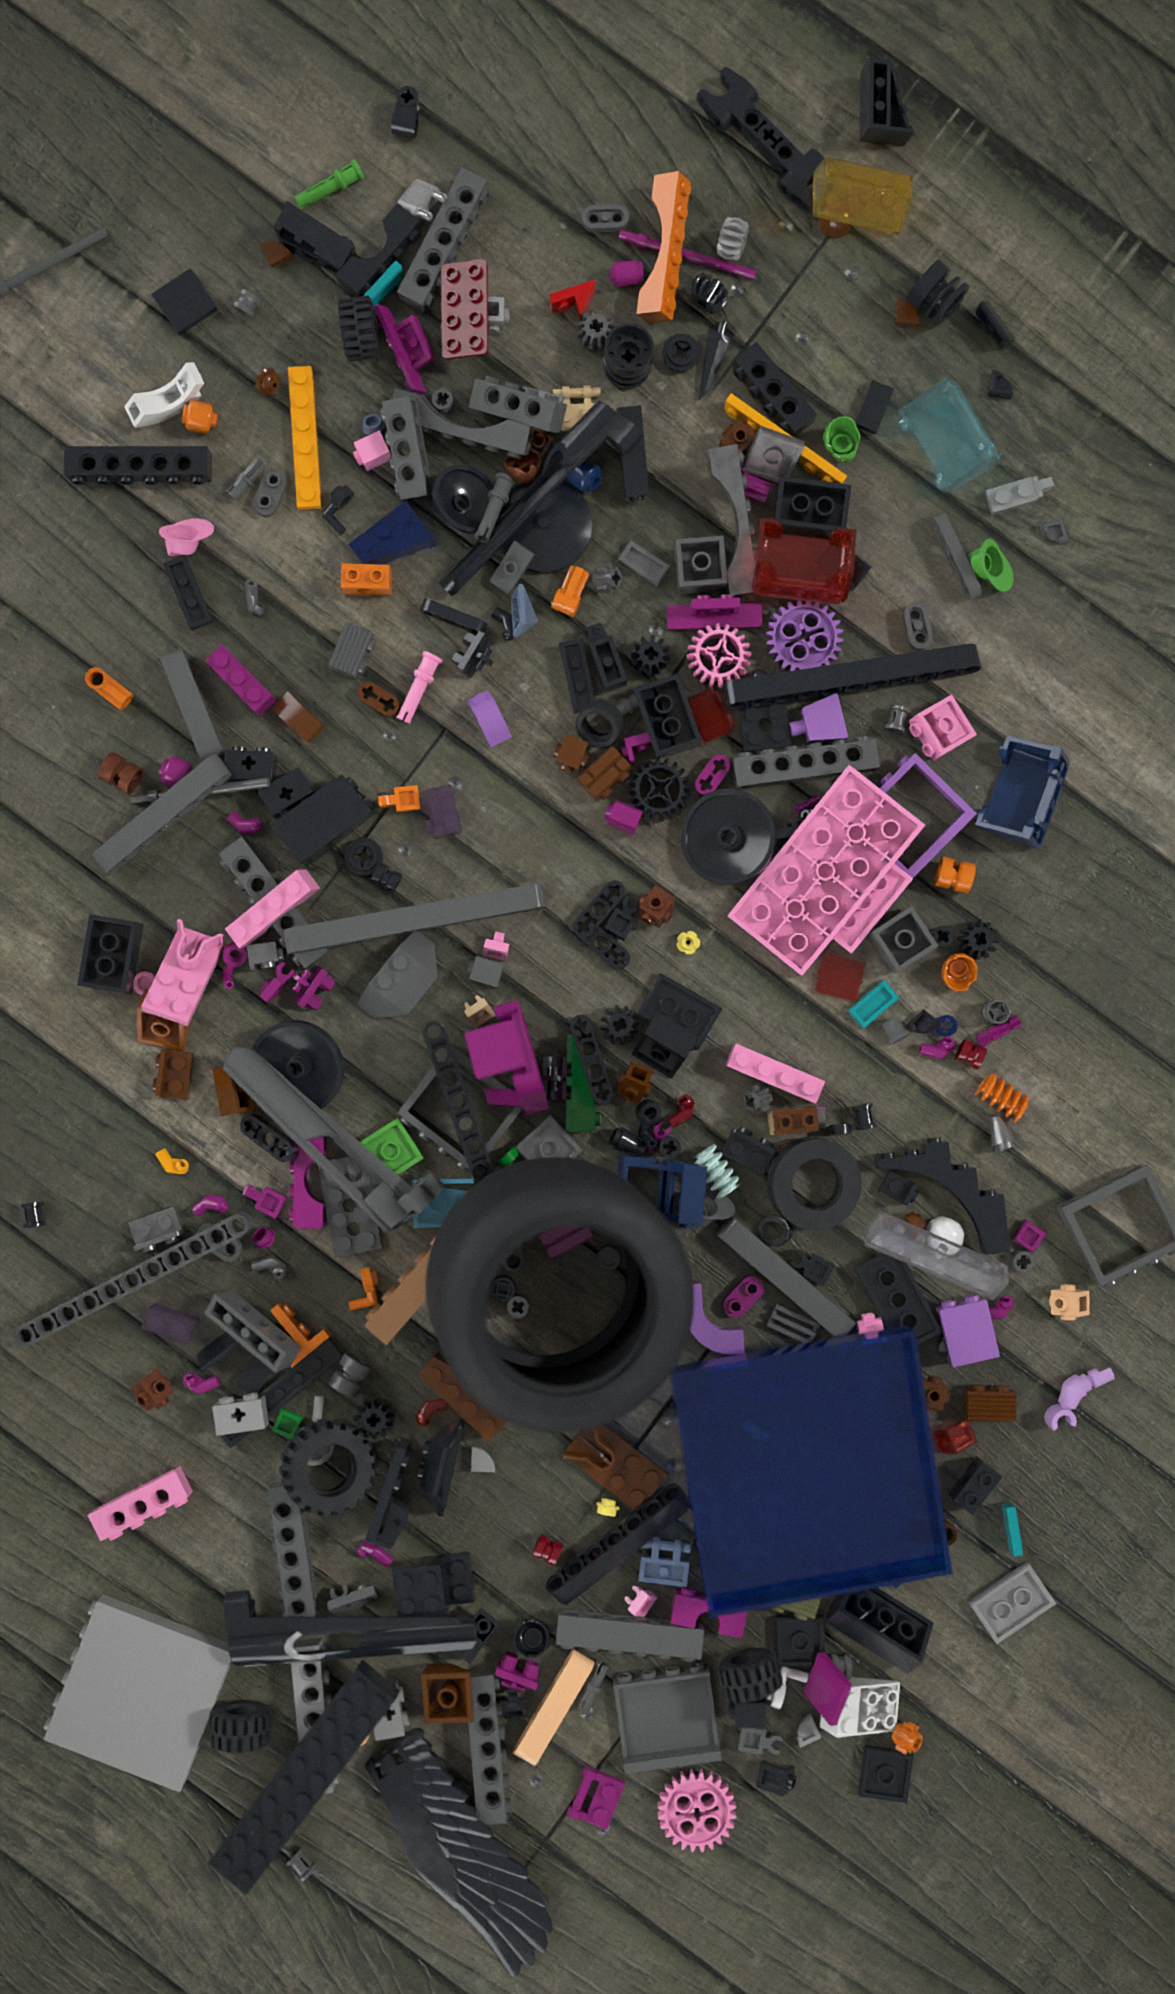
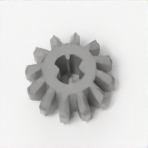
M728 217L725 220L718 239V256L727 260L737 261L741 258L749 232L748 222L736 217Z

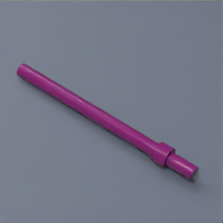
M621 229L619 234L620 240L636 244L637 248L644 250L649 248L660 252L661 241L651 239L647 234L639 233L638 235ZM682 248V259L754 280L756 270Z

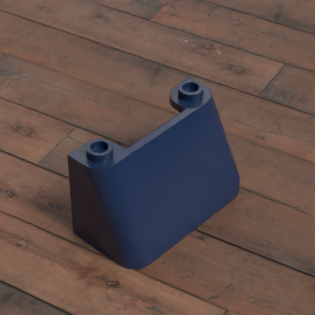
M1007 735L1005 742L1001 743L998 755L1001 756V761L1003 762L988 806L984 805L981 809L977 810L974 818L975 825L979 829L1039 849L1043 843L1066 779L1069 759L1062 748Z

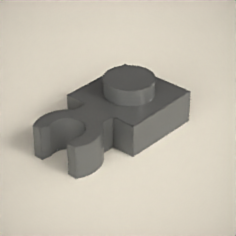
M741 1728L738 1751L762 1755L763 1748H766L772 1754H780V1748L771 1744L775 1740L782 1741V1735L777 1732L766 1735V1728Z

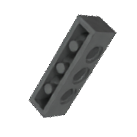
M485 376L484 380L475 378L469 403L470 408L549 432L561 433L567 404L559 402L560 397L547 393L545 397L538 396V390L525 387V391L518 390V384L505 381V385L498 384L499 379ZM498 394H500L499 401H497ZM518 399H519V400H520V405H519V407L517 408V401H518ZM540 405V411L537 414V407Z
M406 396L382 401L381 417L386 422L387 427L385 439L388 447L391 448L390 465L396 475L397 481L394 482L396 494L400 496V500L432 495L433 488L416 397ZM401 417L405 420V428L402 431L397 427V421ZM404 442H407L410 446L408 455H404L402 452ZM408 467H412L415 473L412 480L408 479L406 475Z
M232 1289L215 1294L204 1313L274 1372L290 1367L302 1348Z

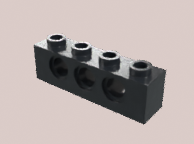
M757 342L734 360L733 373L740 382L744 381L749 387L750 395L755 400L759 399L764 405L765 413L770 418L774 417L779 423L778 427L796 438L815 422L817 413ZM759 371L763 374V377L756 378L752 373ZM774 389L778 392V395L771 396L767 390ZM790 407L794 413L786 414L782 408Z

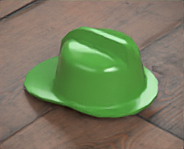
M986 539L981 547L968 554V559L977 578L989 580L997 590L1002 592L1008 591L1012 587V568L993 539Z

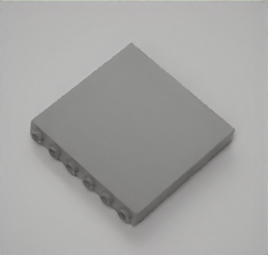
M103 1594L98 1601L94 1600L88 1612V1615L91 1616L88 1624H84L80 1632L79 1638H82L79 1647H75L70 1661H73L71 1670L67 1669L61 1683L64 1684L62 1693L58 1692L52 1706L56 1709L53 1716L49 1715L45 1723L44 1730L47 1732L44 1740L181 1792L209 1723L210 1711L216 1705L232 1663L228 1652V1642Z

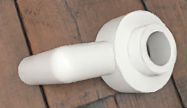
M780 1667L783 1685L779 1690L767 1696L770 1706L777 1709L781 1708L786 1692L787 1677L806 1683L809 1673L791 1667Z

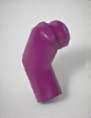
M947 1036L934 1046L921 1043L919 1054L942 1059L953 1051L955 1041Z
M207 1195L192 1207V1211L198 1217L208 1209L217 1210L218 1213H225L229 1208V1204L222 1196Z
M1003 1295L993 1307H989L991 1319H1004L1012 1310L1014 1303L1009 1295Z
M363 1541L360 1543L361 1546L357 1548V1553L360 1557L367 1558L370 1554L385 1567L389 1566L393 1560V1557L383 1548Z

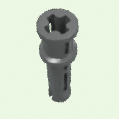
M496 474L495 485L488 493L489 503L475 533L477 540H479L480 535L482 536L480 540L482 543H487L490 540L502 507L507 505L509 492L516 484L514 479L508 474Z

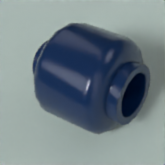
M586 458L567 476V480L572 486L583 493L594 491L602 481L601 468Z

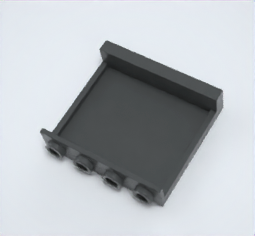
M693 1663L686 1668L670 1666L665 1668L664 1671L657 1672L653 1669L642 1671L641 1674L621 1673L613 1678L625 1774L722 1761L708 1665Z

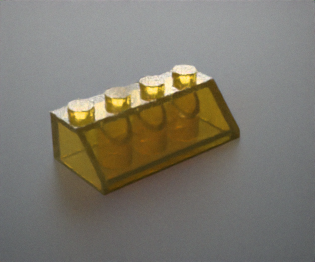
M826 156L814 171L813 216L899 235L912 201L913 176Z

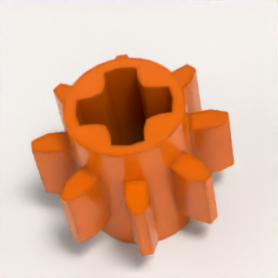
M910 1721L908 1723L903 1722V1724L899 1723L892 1733V1740L897 1744L895 1749L905 1755L907 1752L909 1754L917 1752L923 1740L922 1735L917 1732L919 1726Z

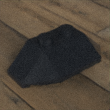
M462 1417L457 1418L433 1433L431 1441L426 1440L423 1454L427 1455L425 1464H420L417 1478L421 1479L420 1487L437 1515L443 1517L466 1421Z

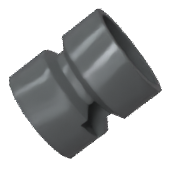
M345 1352L338 1364L340 1370L334 1371L328 1383L338 1392L355 1398L362 1386L360 1381L366 1379L372 1366L361 1357Z

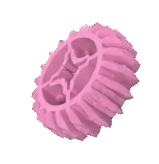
M716 623L714 631L710 625H707V634L700 629L698 631L699 638L693 636L691 639L694 645H688L687 650L692 653L687 655V660L694 661L688 665V668H697L693 673V677H698L701 674L700 683L703 684L708 679L710 680L708 684L710 688H712L714 682H717L718 688L721 689L723 681L726 683L731 681V678L733 680L740 679L738 674L744 676L747 671L743 667H749L750 665L746 658L751 657V652L744 651L749 648V643L741 644L745 636L742 634L736 637L738 629L734 628L731 633L728 631V624L725 625L724 630H720V624ZM712 639H720L715 647H702ZM727 641L735 647L738 657H735L733 653L727 650ZM720 646H722L721 653L725 657H721L716 666V656L713 655H716L719 652ZM699 655L704 656V659L711 662V671L703 666ZM736 665L729 672L718 674L721 666Z

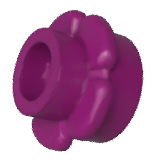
M265 1226L258 1228L252 1236V1241L256 1244V1248H269L274 1243L275 1232Z

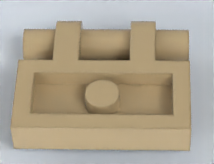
M583 385V388L562 386V389H553V394L564 396L563 403L567 404L561 431H569L595 404L591 403V397H600V387ZM570 398H584V404H570Z

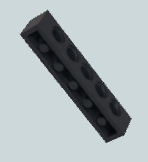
M64 446V475L75 485H85L86 482H95L99 485H109L110 482H119L123 485H133L134 482H143L146 485H156L157 482H167L170 485H180L181 482L203 485L205 482H212V453L207 446ZM90 463H96L92 470H86ZM119 463V467L116 470H110L112 464ZM137 463H143V467L140 470H134V466ZM167 463L164 470H157L159 464ZM184 463H191L189 469L181 470V466Z

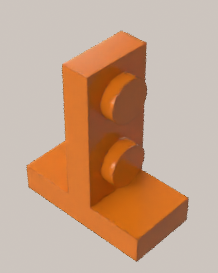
M282 1301L270 1310L294 1341L302 1347L290 1366L291 1368L333 1334L326 1326L311 1338L309 1336L311 1333L309 1328L303 1322L299 1323L294 1317L295 1312L287 1303L284 1305Z

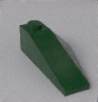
M567 1035L566 1132H595V1126H600V1112H595V1104L573 1036Z

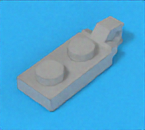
M1035 476L986 490L985 496L991 515L1036 502L1038 499L1043 498V492L1051 490L1054 483L1052 477L1038 480V477Z

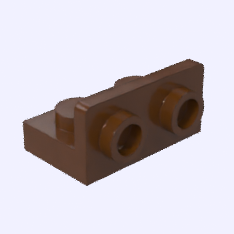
M161 1049L155 1061V1067L158 1068L157 1078H154L152 1085L155 1097L189 1100L194 1060L193 1052Z

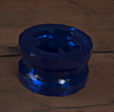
M942 1015L937 1018L939 1023L945 1022L946 1019L949 1020V1024L952 1023V1028L947 1029V1032L942 1031L944 1028H937L936 1032L939 1035L951 1036L957 1031L958 1023L953 1016Z

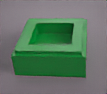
M282 1407L272 1432L293 1439L295 1437L294 1432L300 1428L304 1416Z

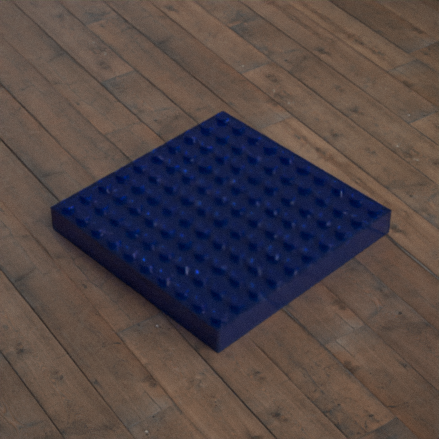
M902 1326L675 1366L669 1376L706 1609L710 1618L953 1574L916 1334L911 1327Z

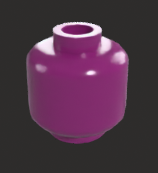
M172 756L169 760L165 758L158 773V776L161 777V783L172 788L193 770V765L176 756Z

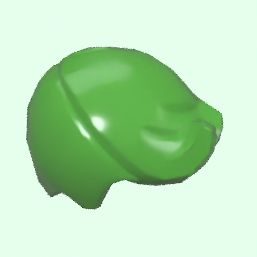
M848 416L838 417L831 421L823 433L824 445L838 462L849 463L856 455L860 441V433L855 421Z

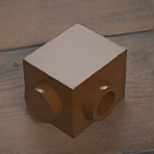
M566 734L563 743L557 744L553 757L557 758L556 765L560 766L559 770L572 774L573 771L578 773L580 767L585 768L589 755L586 754L588 742Z

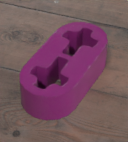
M716 755L705 766L695 782V791L698 795L703 797L715 791L730 769V762L726 756ZM720 761H723V767L725 768V770L723 771L720 769L717 772V774L714 775L712 773L715 769V765L713 763H719ZM710 776L712 781L709 786L712 789L702 791L700 789L702 785L699 782H705Z

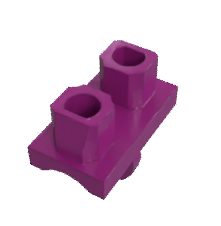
M319 965L312 975L307 969H305L301 976L294 973L292 977L297 980V983L292 989L297 992L300 991L294 1001L302 1008L306 1006L316 1011L323 1000L316 996L314 992L318 986L329 992L335 981Z
M506 1651L502 1660H498L495 1668V1675L503 1678L501 1685L509 1689L517 1688V1691L520 1693H524L525 1687L536 1690L539 1680V1663L527 1660L524 1670L515 1667L518 1656Z

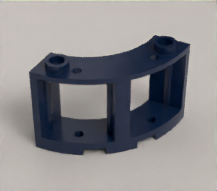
M619 1154L617 1174L625 1180L628 1177V1166L661 1170L657 1210L666 1220L680 1223L679 1227L693 1229L694 1224L702 1225L708 1166L696 1163L687 1164L670 1159H662V1163H657L656 1158ZM676 1172L681 1173L678 1214L672 1213Z

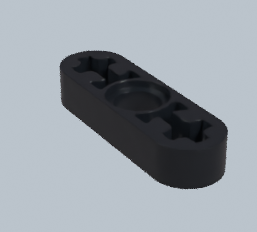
M424 598L420 608L422 613L468 632L477 634L478 631L485 633L488 623L477 617L430 599Z
M246 1115L242 1118L240 1122L241 1132L278 1161L292 1162L297 1159L299 1155L297 1143L260 1115ZM268 1132H271L273 1135V1142L270 1145L266 1142V1134ZM282 1147H287V1152L289 1153L288 1155H286V1150H284Z

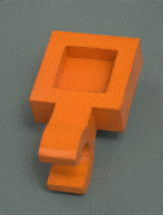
M418 785L395 787V795L378 796L380 808L396 806L397 812L420 810Z

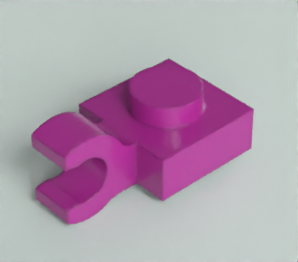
M285 962L278 964L276 968L277 977L273 980L268 979L261 987L263 992L260 997L268 1003L274 1000L284 988L286 982L292 979V976L296 973V971L291 970L289 974L284 975L282 969L286 965Z
M250 1184L246 1185L242 1193L257 1201L255 1209L275 1219L288 1197L268 1186H265L264 1190L260 1191Z

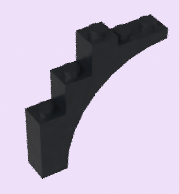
M941 1137L927 1138V1143H920L921 1153H919L918 1149L905 1150L904 1155L895 1156V1152L880 1153L881 1158H874L875 1168L901 1169L916 1172L931 1178L945 1187L961 1203L970 1216L978 1235L982 1253L989 1255L1010 1252L1004 1194L996 1193V1189L981 1190V1195H979L976 1168L969 1167L968 1163L954 1164V1169H952L949 1142L941 1141Z

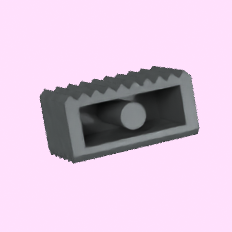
M346 621L329 661V668L357 680L359 674L363 675L366 670L367 662L365 658L367 653H372L376 640L374 639L373 632Z

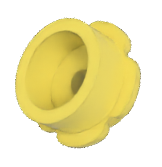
M693 931L682 932L677 937V948L679 951L685 952V954H693L700 946V939L697 938V934ZM687 940L691 942L689 945L686 944Z
M602 1498V1501L596 1504L598 1506L597 1513L612 1517L616 1516V1512L620 1507L615 1505V1500Z

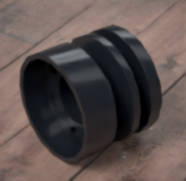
M940 259L935 261L926 270L906 298V301L917 311L928 305L929 307L924 317L928 320L936 313L931 322L935 327H938L943 321L954 314L970 288L964 282L956 289L961 281L959 276L948 283L946 280L951 273V269Z
M626 323L615 327L609 332L605 340L603 371L611 384L619 388L632 389L639 387L649 377L655 345L652 336L645 328L637 324Z

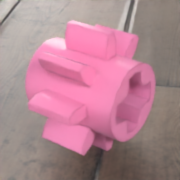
M873 1313L861 1314L862 1320L856 1321L859 1339L865 1338L867 1344L879 1342L878 1336L884 1335L881 1317L875 1318Z

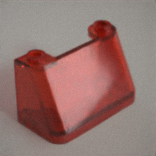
M760 518L752 577V590L756 594L826 604H841L846 601L854 575L856 529H835L832 531L830 539L827 540L782 534L783 525L781 522L775 519Z

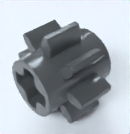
M602 563L601 567H596V570L593 572L592 581L596 590H602V593H612L613 589H618L620 586L622 575L618 567H612V563Z
M761 1083L745 1088L747 1094L743 1097V1103L748 1110H754V1114H758L771 1108L769 1103H771L773 1098L769 1088L762 1087Z

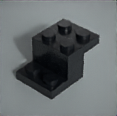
M470 1551L424 1556L418 1565L393 1567L392 1569L398 1617L446 1614L451 1605L475 1603L476 1601Z

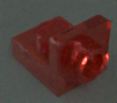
M966 1419L957 1422L947 1429L934 1431L937 1446L943 1454H958L978 1442L970 1421Z

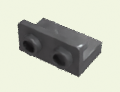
M176 1206L128 1222L136 1244L133 1246L134 1251L142 1249L143 1253L156 1249V1243L164 1241L165 1245L176 1242L179 1240L178 1236L185 1233Z

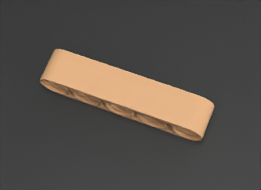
M575 1649L570 1652L517 1741L513 1754L533 1766L537 1764L592 1671L595 1663L593 1660Z

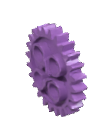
M798 599L796 606L788 602V610L780 607V615L773 614L772 619L776 623L769 622L768 628L773 631L766 632V637L772 639L767 641L766 646L773 647L769 652V656H777L774 664L781 661L783 663L781 670H784L786 667H789L790 671L827 666L830 665L829 661H836L837 657L833 653L839 654L841 652V648L836 645L843 643V639L837 637L843 633V629H836L840 624V620H832L835 612L827 614V605L820 609L819 601L812 606L810 599H807L805 605H802L801 600ZM813 618L816 626L808 627L804 619ZM790 627L794 630L795 635L787 637L784 635L783 629ZM822 628L824 630L823 632L811 635L807 642L805 639H802L788 648L785 647V644L799 640L801 634L806 637L818 629ZM822 639L826 643V647L819 649L815 646L814 641ZM794 649H801L805 656L800 659L796 658L792 651Z

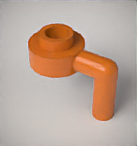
M371 1267L360 1269L367 1297L349 1301L350 1311L374 1306L378 1303L375 1285H379L377 1272L372 1271Z

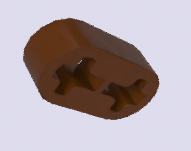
M365 682L360 685L358 696L365 705L388 718L394 717L399 713L400 703L394 695L372 682ZM373 688L372 692L378 698L376 700L372 697L365 699L363 691H369ZM381 700L387 703L392 700L395 709H389L386 712L385 706L380 703Z

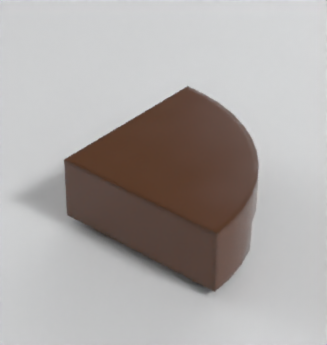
M267 241L260 243L271 268L293 258L290 251L278 242Z
M897 299L894 325L918 327L919 316L916 309L907 301Z

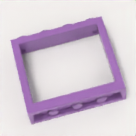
M916 753L910 758L906 755L897 764L900 769L894 775L889 772L880 781L883 785L880 789L886 793L914 766L962 814L908 868L899 860L894 863L912 878L977 814Z

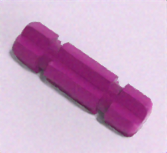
M1016 1015L1012 1016L1006 1022L991 1027L986 1033H980L976 1036V1040L980 1046L985 1047L991 1041H996L1010 1033V1030L1013 1031L1022 1026L1021 1021Z

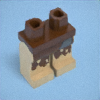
M817 1106L767 1111L769 1135L819 1131Z

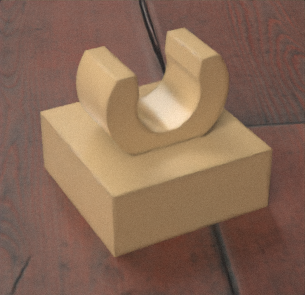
M478 995L475 996L477 1002L472 1006L467 1002L464 1004L466 1008L464 1012L475 1028L495 1016L484 998L481 999Z

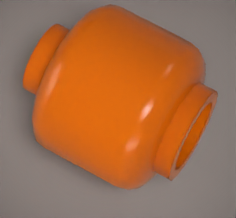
M190 400L188 405L184 404L181 423L185 424V428L188 431L208 434L211 427H216L217 413H213V406L210 403Z

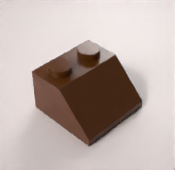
M452 1663L427 1664L421 1674L425 1724L473 1722L470 1671Z

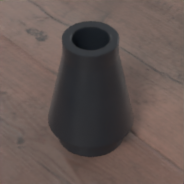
M616 1127L609 1140V1144L613 1146V1149L639 1156L643 1154L646 1148V1144L624 1127L622 1129Z

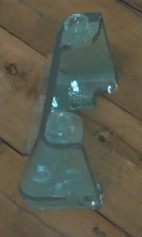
M945 377L898 411L901 416L899 419L901 426L905 431L910 430L915 434L936 469L937 479H935V483L941 492L945 490L946 493H950L1003 461L958 384L948 377Z

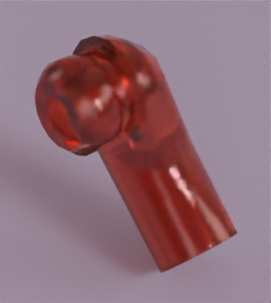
M442 1398L424 1401L415 1415L418 1425L422 1427L429 1425L432 1414L436 1411L447 1410V1403Z

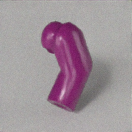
M236 811L227 817V820L243 835H255L263 828V822L259 818L243 820Z
M187 1373L183 1378L185 1387L198 1394L205 1393L221 1385L217 1375L204 1379L196 1374Z

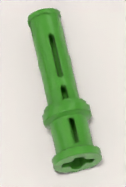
M352 159L349 165L340 170L336 168L332 172L333 175L295 195L294 197L300 209L303 211L339 189L345 191L348 185L359 179L361 181L364 180V175L356 160Z

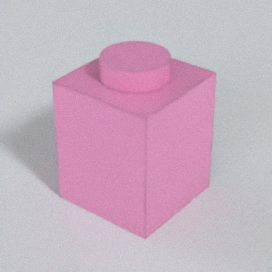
M380 431L354 442L357 451L353 452V455L358 465L363 464L366 471L390 461L391 454Z

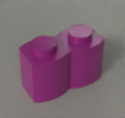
M616 800L615 804H609L604 819L608 820L607 826L634 836L643 811Z

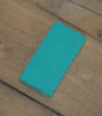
M395 261L365 293L364 296L369 295L373 307L380 304L404 278L402 266Z
M882 980L847 1012L864 1029L896 1002L899 996L885 980Z
M1010 1501L1001 1502L1008 1550L1014 1557L1022 1556L1023 1549L1016 1507Z

